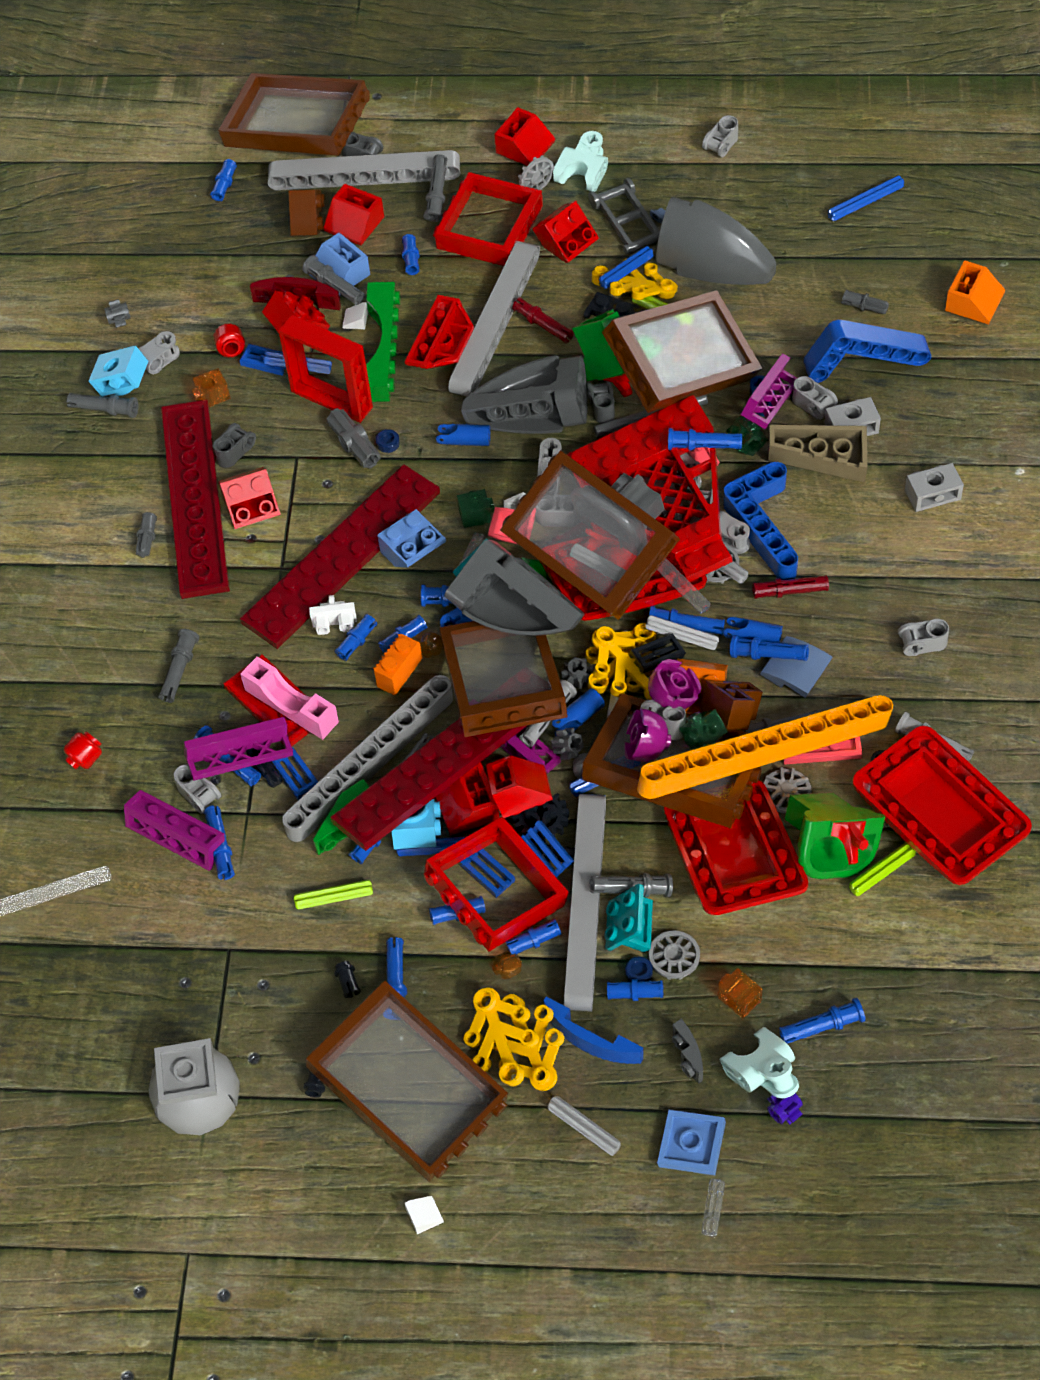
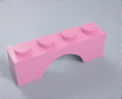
M256 657L242 671L241 678L245 691L323 740L339 723L335 705L316 693L309 697L296 691L282 678L275 667L261 658Z

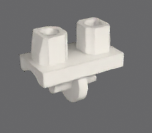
M329 595V603H321L320 606L309 607L312 625L315 627L318 635L328 634L330 632V625L338 624L340 631L348 632L350 629H353L354 623L357 622L354 602H335L334 595Z

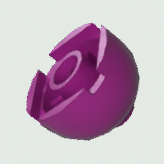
M664 660L655 668L649 677L648 691L652 700L662 707L671 706L672 708H677L680 706L686 710L698 699L701 686L695 673L690 668L685 670L681 667L682 662L678 660Z
M642 708L634 712L627 728L626 734L630 735V743L625 742V756L627 759L634 761H653L663 753L664 749L667 750L670 746L671 734H668V726L664 718L658 713Z

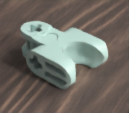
M588 131L584 133L576 149L564 148L553 170L554 182L564 184L573 175H583L587 185L586 190L592 192L597 190L608 166V158L603 156V148L601 147L603 137L599 132Z
M765 1027L754 1033V1036L758 1039L759 1047L753 1053L741 1056L728 1052L720 1058L726 1075L749 1093L760 1085L777 1098H787L798 1091V1079L791 1074V1062L795 1060L793 1051L785 1041Z

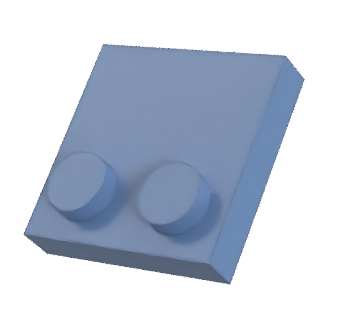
M669 1110L657 1161L658 1166L661 1168L715 1175L726 1124L725 1118Z

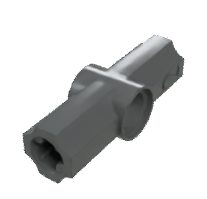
M336 408L331 411L330 415L326 418L327 423L338 436L343 449L347 453L351 452L363 468L367 467L370 469L376 466L377 462L381 459L380 453L369 441L362 425H356L344 409Z

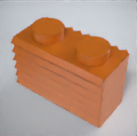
M398 634V638H395L396 641L392 642L393 645H390V649H387V652L384 653L385 656H382V660H379V663L373 668L377 687L392 695H396L423 659L420 643L403 634Z

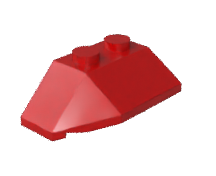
M437 295L405 360V365L430 369L454 364L459 361L474 330V326L460 299Z

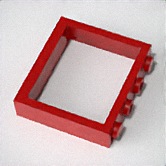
M468 172L465 180L460 182L457 194L453 195L448 210L444 211L442 221L434 229L433 237H435L436 249L504 266L516 241H525L543 207L542 190ZM472 192L525 205L504 245L451 232Z
M291 315L286 322L282 323V327L278 330L291 392L332 411L336 408L344 409L352 420L361 423L373 408L363 345ZM303 344L342 361L347 391L309 375Z
M503 816L427 859L424 870L426 882L430 886L435 887L440 893L442 901L447 906L450 905L456 912L458 920L471 930L475 940L480 945H483L488 952L563 908L569 893L506 819H503ZM496 841L546 900L493 931L443 871Z

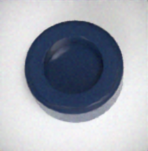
M391 429L380 431L376 436L377 448L384 453H391L397 450L400 445L398 433Z
M644 957L630 959L625 967L626 978L629 982H632V979H638V982L650 981L653 976L651 962Z

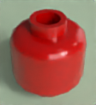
M229 323L223 324L216 329L214 343L219 354L231 358L243 352L245 339L238 326Z
M87 731L84 734L77 732L64 746V753L68 756L65 761L76 770L79 766L89 769L102 754L101 743Z

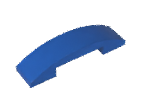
M547 996L543 1000L544 1005L553 1010V1019L550 1021L553 1027L564 1034V1038L574 1046L595 1057L611 1062L641 1064L643 1061V1047L618 1035L614 1043H611L571 1022L570 1009Z

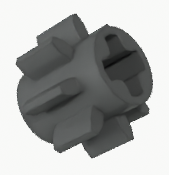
M119 299L108 302L110 307L104 308L109 325L115 323L116 328L127 325L125 320L131 319L126 302L120 304Z
M573 657L569 663L564 662L562 680H568L575 688L582 689L586 683L588 684L589 676L593 673V666H587L586 658Z
M574 728L557 730V736L551 740L553 753L561 754V760L578 757V752L584 748L582 735L574 733Z

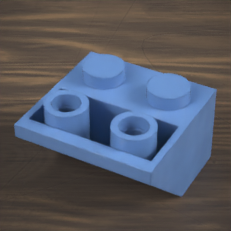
M337 233L321 244L316 254L319 259L318 261L324 265H330L334 273L351 285H356L370 275L368 256L341 233ZM308 274V275H310L315 281H317V280H316L317 278H315V277L312 276L311 274Z
M417 509L378 534L380 552L395 567L408 568L446 542V538Z

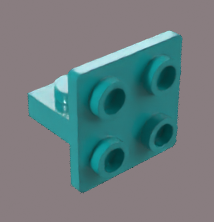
M638 883L608 901L606 907L607 925L604 934L606 950L612 951L621 945L644 953L651 949L653 900L643 897L644 885Z

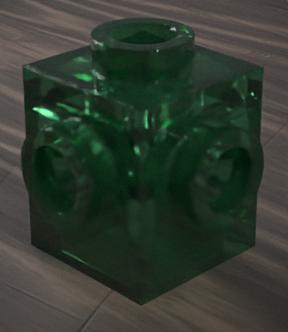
M742 415L726 430L727 434L742 433V448L737 449V451L750 456H754L769 441L762 427Z
M485 489L473 490L457 495L458 510L464 528L481 526L491 522V512H494L495 508L492 497L487 498Z
M716 709L691 714L686 718L687 723L679 728L685 743L691 750L717 743L716 740L728 732Z

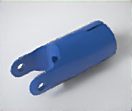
M441 424L438 426V431L442 433L436 437V441L439 444L490 446V425Z
M728 617L727 624L740 629L727 628L723 631V635L730 639L736 635L741 639L759 637L762 641L780 643L783 626L744 618Z
M590 688L567 707V718L553 720L552 725L558 728L557 730L574 728L575 731L605 706L602 696L595 689Z

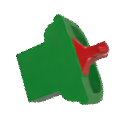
M611 309L599 316L583 321L572 329L585 356L583 360L586 381L598 379L612 382L619 389L623 397H628L633 393L628 383L630 381L602 334V331L613 319L620 318L618 312H614ZM648 335L635 336L649 361L662 351V346L659 343H655Z
M834 793L790 795L785 820L800 830L797 843L798 863L803 867L806 875L814 879H832L857 875L868 867L879 847L885 815L866 808L853 807Z

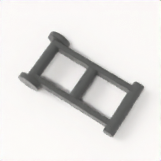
M629 177L623 180L624 184L600 194H596L594 191L588 194L592 208L594 210L601 209L624 243L623 250L625 254L658 242L660 231L635 196V186ZM625 193L636 210L615 218L604 201ZM641 217L652 234L631 242L621 225Z

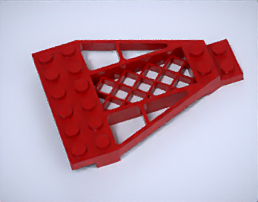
M694 395L566 454L610 487L623 473L632 478L639 474L640 476L650 478L646 485L659 493L663 502L666 496L676 498L673 504L663 503L664 510L670 511L667 518L657 517L656 520L668 529L669 527L679 528L674 533L680 540L667 557L679 566L688 583L733 562L732 556L722 541L716 448H710L711 459L691 468L686 467L680 457L689 452L688 448H672V450H668L669 428H673L674 431L693 429L696 432L715 433L712 424ZM662 466L672 467L670 473L660 472ZM678 469L681 472L682 476L676 475ZM711 470L713 502L711 504L707 503L694 481L695 477ZM572 472L578 487L583 488L590 485ZM656 479L666 481L664 487L654 486ZM672 482L682 484L679 491L669 489ZM688 486L692 493L685 492ZM682 499L692 501L689 508L679 506ZM698 503L702 510L695 509ZM676 513L685 515L683 522L673 520ZM692 516L702 518L694 523H689ZM646 529L648 541H650L656 532Z

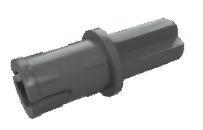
M845 290L842 298V304L860 308L863 312L866 309L886 314L889 307L887 301L869 297L868 293L863 295Z
M150 512L142 514L140 529L136 533L138 541L135 552L140 558L150 555L152 541L156 537L154 529L157 516Z

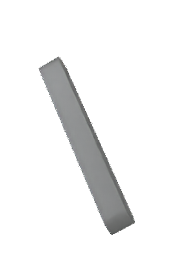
M445 150L277 160L271 162L268 166V185L274 190L342 187L344 183L350 186L427 182L431 181L433 157L438 154L444 155L448 159L445 180H454L460 176V156L456 151Z
M516 241L451 375L449 392L469 396L478 388L514 312L512 309L513 303L515 301L519 302L517 298L521 297L537 264L540 246Z
M436 675L431 678L286 811L282 820L289 840L300 842L306 839L325 821L342 792L362 779L367 782L452 703V684L447 676ZM294 824H300L299 826L291 827Z
M579 794L564 1006L569 1008L570 1011L592 1012L600 893H591L589 883L591 876H601L606 795Z

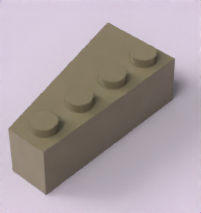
M770 425L768 460L865 483L867 474V426Z

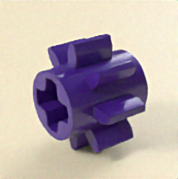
M796 1093L787 1098H777L773 1095L768 1098L771 1105L767 1107V1110L771 1117L779 1124H783L786 1121L790 1125L803 1114L799 1110L803 1103Z

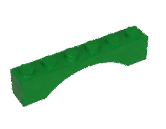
M368 282L366 299L368 312L382 332L380 345L375 355L366 364L372 402H390V393L395 391V381L392 378V374H396V362L393 360V357H397V343H394V339H398V325H395V322H399V308H396V305H400L401 302L400 291H396L395 282Z

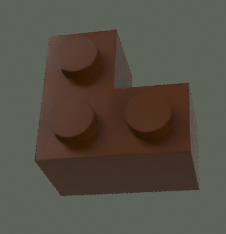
M321 189L289 190L291 236L320 235V230H323V217H319V212H322V207H325V195L321 194Z
M706 680L699 710L708 715L709 720L720 724L721 728L725 731L737 732V730H748L750 720H756L763 691L750 682Z

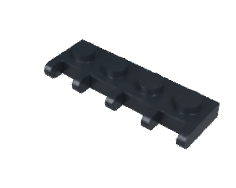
M597 292L584 311L583 318L589 319L591 315L599 316L611 309L614 312L617 311L619 317L648 309ZM670 317L631 329L642 332L649 337L659 338L662 340L661 345L667 347L679 328V320Z

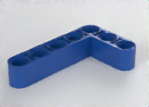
M835 320L827 325L805 355L803 362L808 377L819 383L829 377L846 353L914 366L928 363L931 359V353L926 338L921 334L846 320Z
M772 462L725 485L723 507L731 517L749 526L750 535L748 538L750 543L775 576L781 580H790L797 576L798 555L758 504L781 493L786 488V466L780 462Z

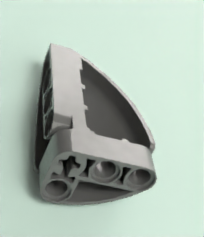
M671 197L659 234L656 257L658 264L677 269L679 276L713 283L755 285L767 284L772 280L776 273V260L761 241L746 227L731 216L699 200H695L692 203L680 198Z
M557 355L545 357L515 367L491 379L464 399L461 411L465 421L468 424L490 425L491 430L527 434L560 433L563 431V426L569 427L586 424L588 407L587 381L583 357L576 356L560 359Z
M490 539L485 540L479 546L444 595L446 599L473 621L500 632L518 635L541 636L570 631L577 626L585 615L571 600L521 558L513 557L500 544Z

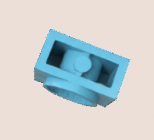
M136 345L100 354L89 382L102 397L111 394L125 395L139 387L148 360Z
M433 798L392 830L394 849L436 847V836L441 835L440 819L436 820V818L441 817L440 802H435Z

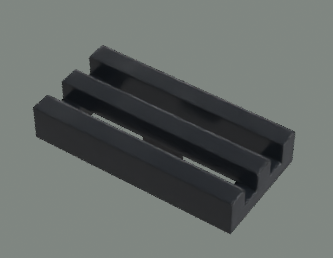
M672 633L631 649L629 656L635 659V665L640 666L639 671L641 674L654 670L664 660L684 658L686 652ZM669 643H672V644H673V645L668 646V647H666V648H661V649L655 650L653 653L641 657V655L644 654V653H647V652H649V651H652V650H654V649H657V648L662 647V646H664V645H667V644H669Z

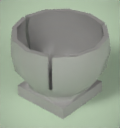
M210 1038L154 1048L155 1067L152 1070L149 1085V1098L156 1117L178 1134L203 1135L221 1127L236 1110L235 1106L237 1107L240 1081L232 1062L213 1048Z

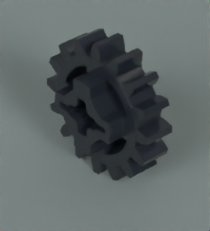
M556 793L552 796L553 800L524 810L517 815H512L515 831L526 835L527 831L533 828L538 820L540 821L539 811H541L542 822L555 837L556 833L563 835L564 827L569 825V809L566 807V801H560V796ZM539 831L537 834L546 843L545 836Z

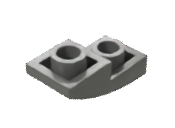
M681 1018L673 1024L672 1041L681 1051L680 1067L688 1078L693 1077L699 1084L703 1081V1064L700 1050L693 1034Z

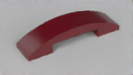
M276 277L259 280L250 284L253 302L268 303L275 291L284 293L288 291L296 296L301 297L304 295L312 301H317L318 308L341 309L339 292L315 280L299 277Z

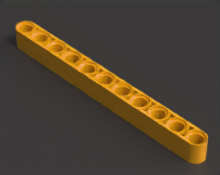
M873 696L647 763L641 768L637 791L642 797L653 799L882 730L888 725L893 710V702L886 696Z

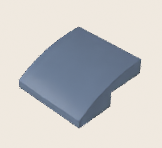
M786 636L782 643L808 645V660L771 658L760 674L780 688L785 684L806 698L833 657L809 643Z

